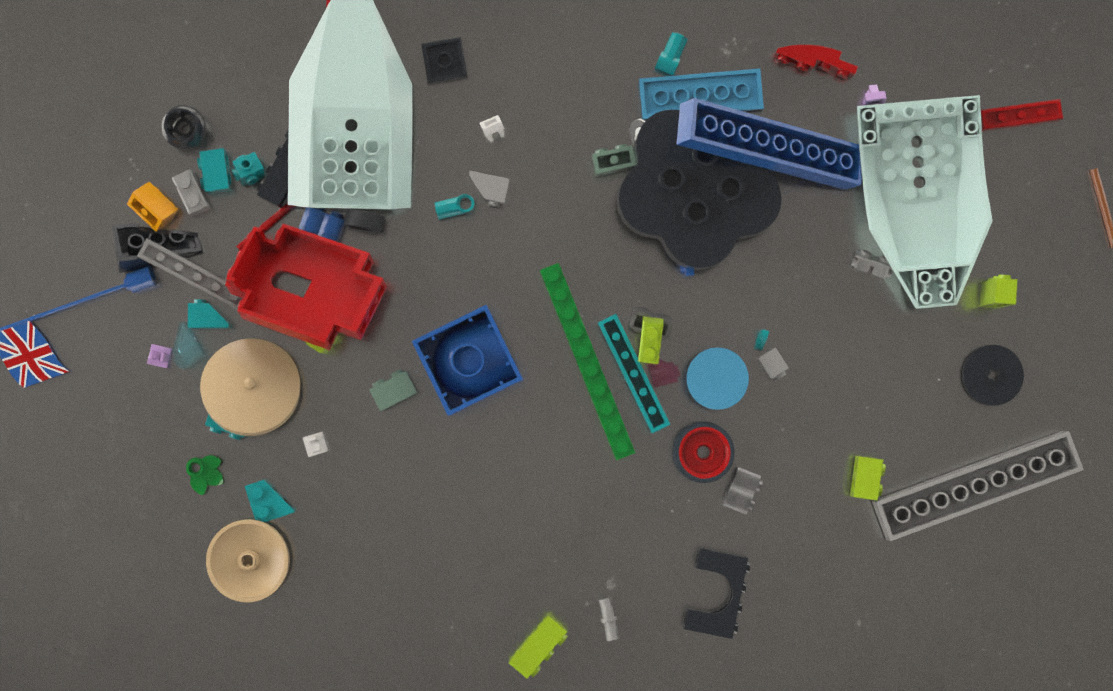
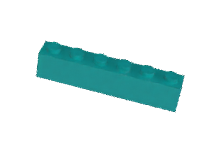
M617 314L598 322L597 325L650 433L671 425L641 363L638 362V357Z

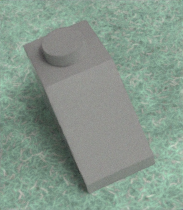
M469 171L471 180L484 200L488 202V205L500 207V204L505 205L510 179Z

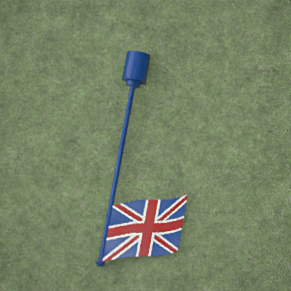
M147 266L126 274V279L123 280L124 284L1 327L0 357L11 376L19 385L25 388L70 372L58 360L46 338L31 321L125 287L128 291L131 290L132 293L155 286L157 285V279L153 269Z

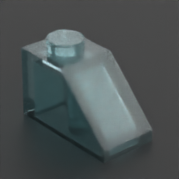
M181 322L172 351L175 355L173 360L179 368L182 367V369L188 370L208 358L192 329L188 328V323Z

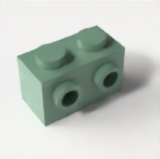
M622 144L608 151L607 148L596 150L592 154L596 177L631 170L636 166L632 145Z
M400 369L390 374L391 379L385 382L381 379L372 384L373 388L369 390L380 412L418 393L408 371L402 372Z

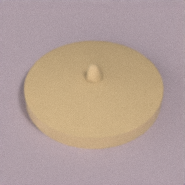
M253 338L237 340L219 349L207 362L200 383L203 404L214 422L231 433L243 436L262 435L284 424L296 409L301 391L297 367L288 353L272 342Z

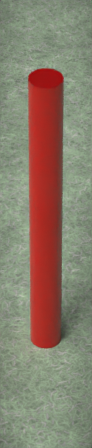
M287 202L258 228H261L265 233L295 206L288 205ZM246 238L236 246L239 250H242Z

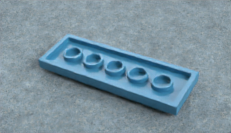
M760 69L639 79L642 120H647L650 116L663 110H680L681 103L693 98L743 112L764 109Z

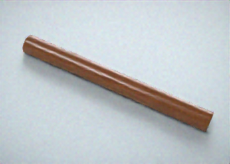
M1098 168L1090 170L1109 242L1111 248H1113V221Z

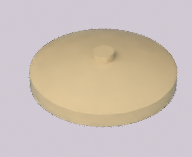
M254 519L239 520L223 527L212 539L206 555L207 572L213 585L224 596L239 602H255L273 594L284 582L290 562L288 547L282 535L271 525Z

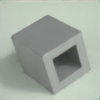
M776 347L756 359L768 379H780L786 375L785 370L789 368Z

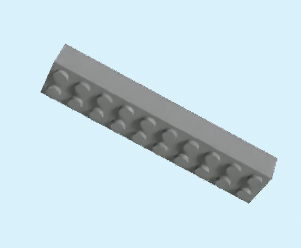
M1060 431L878 498V501L873 500L872 504L886 540L893 541L1084 469L1070 432Z

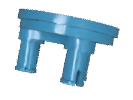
M710 348L699 353L692 360L687 370L686 381L691 396L700 405L709 409L720 410L729 408L742 399L748 387L749 375L744 361L736 353L725 348Z

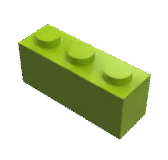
M998 275L988 278V281L981 282L979 307L1003 308L1016 305L1018 279H1011V275Z
M548 613L509 659L508 663L526 679L530 675L534 677L541 669L540 663L543 660L548 661L554 654L552 649L557 644L560 646L568 637L566 635L567 629Z

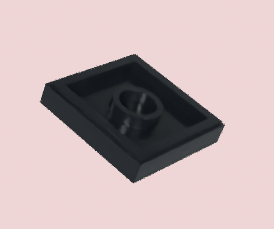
M461 37L421 44L428 84L468 78Z

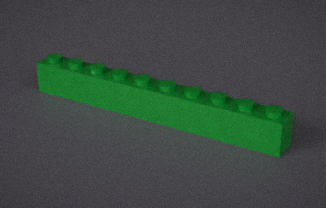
M559 263L541 269L540 274L616 461L634 454L635 450Z

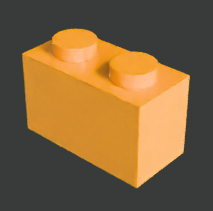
M150 182L132 192L127 203L156 232L170 223L178 211V208Z

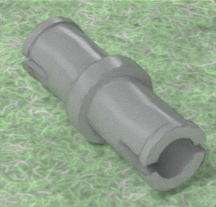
M612 598L599 600L603 617L601 622L604 623L606 640L619 639L616 626L617 616H614Z

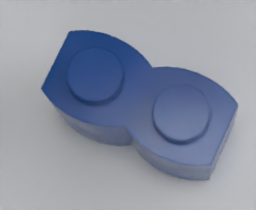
M306 207L298 229L340 242L345 228V220L342 219L343 215L334 211L331 212V215L323 212L325 208Z

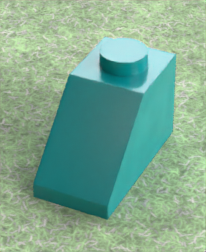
M195 299L194 303H188V328H233V324L212 304L206 303L205 299Z

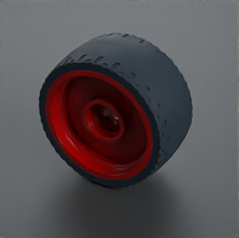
M711 422L692 423L685 427L674 441V463L679 472L691 481L710 483L719 480L729 471L734 461L735 450L733 441L729 434L717 424ZM702 446L708 449V455L705 458H700L698 455V449Z

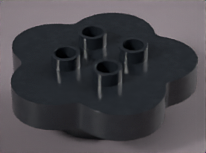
M663 110L650 116L643 123L634 143L636 166L628 173L619 188L617 195L618 212L622 221L633 232L644 237L660 240L669 257L678 265L691 270L708 269L723 261L730 254L738 239L755 236L767 229L776 220L782 202L780 187L774 176L766 168L677 145L680 110Z

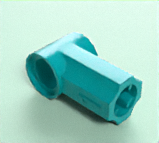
M672 32L664 52L662 51L655 68L673 76L688 39L679 33Z
M462 194L459 197L435 202L438 219L441 220L472 213L476 209L475 199L468 194ZM464 199L471 200L470 208H462L461 203Z

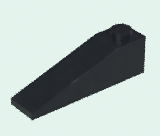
M135 223L112 226L119 273L154 266L137 257L147 238L183 258L201 253L202 251L199 236L196 232L175 229L172 231L160 229L156 232L152 228L142 227L140 224Z

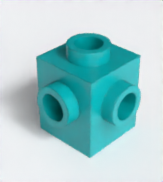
M255 152L241 155L235 161H232L234 167L231 170L235 180H240L243 186L253 185L259 179L265 177L264 168Z

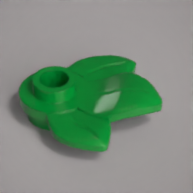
M207 455L202 459L196 457L187 462L186 472L191 476L190 485L195 492L204 495L208 485L216 486L223 484V476L217 469L222 462L221 459L214 455ZM195 464L200 466L198 472L193 469Z

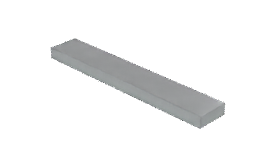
M148 238L146 239L137 257L238 310V304L243 298L229 292L225 286L226 280Z

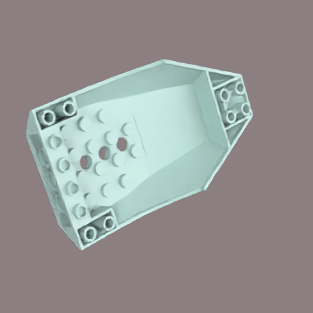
M330 0L289 80L288 205L310 208H411L412 83L374 1ZM354 119L358 125L357 129L348 131L345 127L346 121ZM353 140L357 143V149L354 152H348L345 149L347 141ZM348 161H353L357 165V169L352 173L345 170V164Z
M980 95L857 106L862 184L869 231L916 309L957 305L993 221L985 176ZM914 136L921 138V145L917 148L911 144ZM916 156H920L923 160L919 168L914 167L912 163ZM918 176L923 177L925 180V185L922 188L914 186V179Z

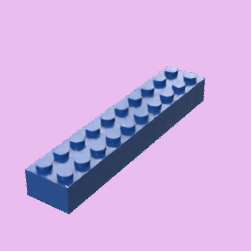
M697 98L680 104L677 145L844 190L861 185L862 172L859 144Z

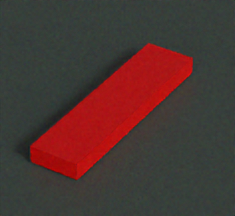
M1060 99L981 110L982 131L1063 119Z

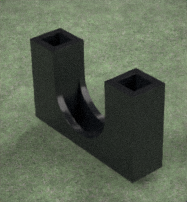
M698 547L694 567L725 576L730 584L731 593L728 602L722 608L715 611L686 607L683 629L733 639V634H737L739 622H736L737 614H741L743 602H740L741 594H745L747 586L744 578L745 574H749L751 562H748V557Z

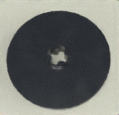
M986 345L976 349L968 356L963 366L962 380L966 391L974 400L984 405L996 406L1011 401L1019 393L1023 385L1024 370L1021 361L1010 349L1000 345ZM990 370H992V372H997L998 375L995 376L996 380L989 379L988 375L991 374Z

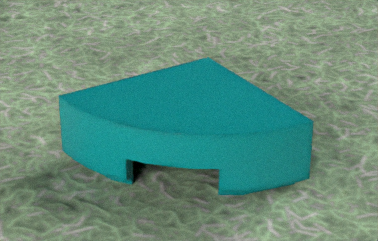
M764 329L759 331L754 346L755 350H763L770 331Z

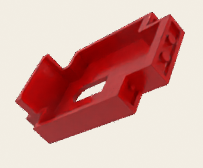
M284 223L277 230L274 240L268 239L261 228L253 227L252 231L246 236L242 250H239L234 265L227 272L225 284L231 294L243 298L238 304L237 311L244 320L327 350L331 349L338 333L358 340L362 339L387 289L383 278L369 274L374 263L370 253ZM287 272L310 280L311 283L304 297H300L275 288L272 285L273 277L277 273Z

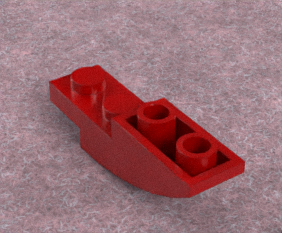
M791 45L778 48L774 54V57L778 58L779 62L795 64L799 70L812 71L815 64H817L819 69L835 71L838 76L846 79L848 77L852 78L858 68L856 65L839 59L842 51L824 46Z

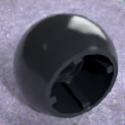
M178 105L165 113L161 122V131L166 142L171 146L182 150L191 149L199 145L204 139L206 123L204 117L197 109L187 105ZM187 115L192 116L195 122L188 120ZM181 117V119H179V120L175 123V126L173 127L174 122H175L178 118ZM189 124V132L183 134L182 127ZM173 133H177L179 136H181L180 140L175 139Z

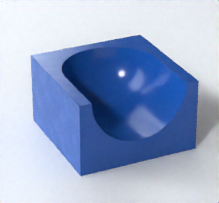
M487 305L412 341L448 416H452L524 380Z

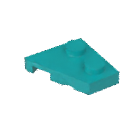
M265 479L244 486L255 520L267 522L295 512V509Z

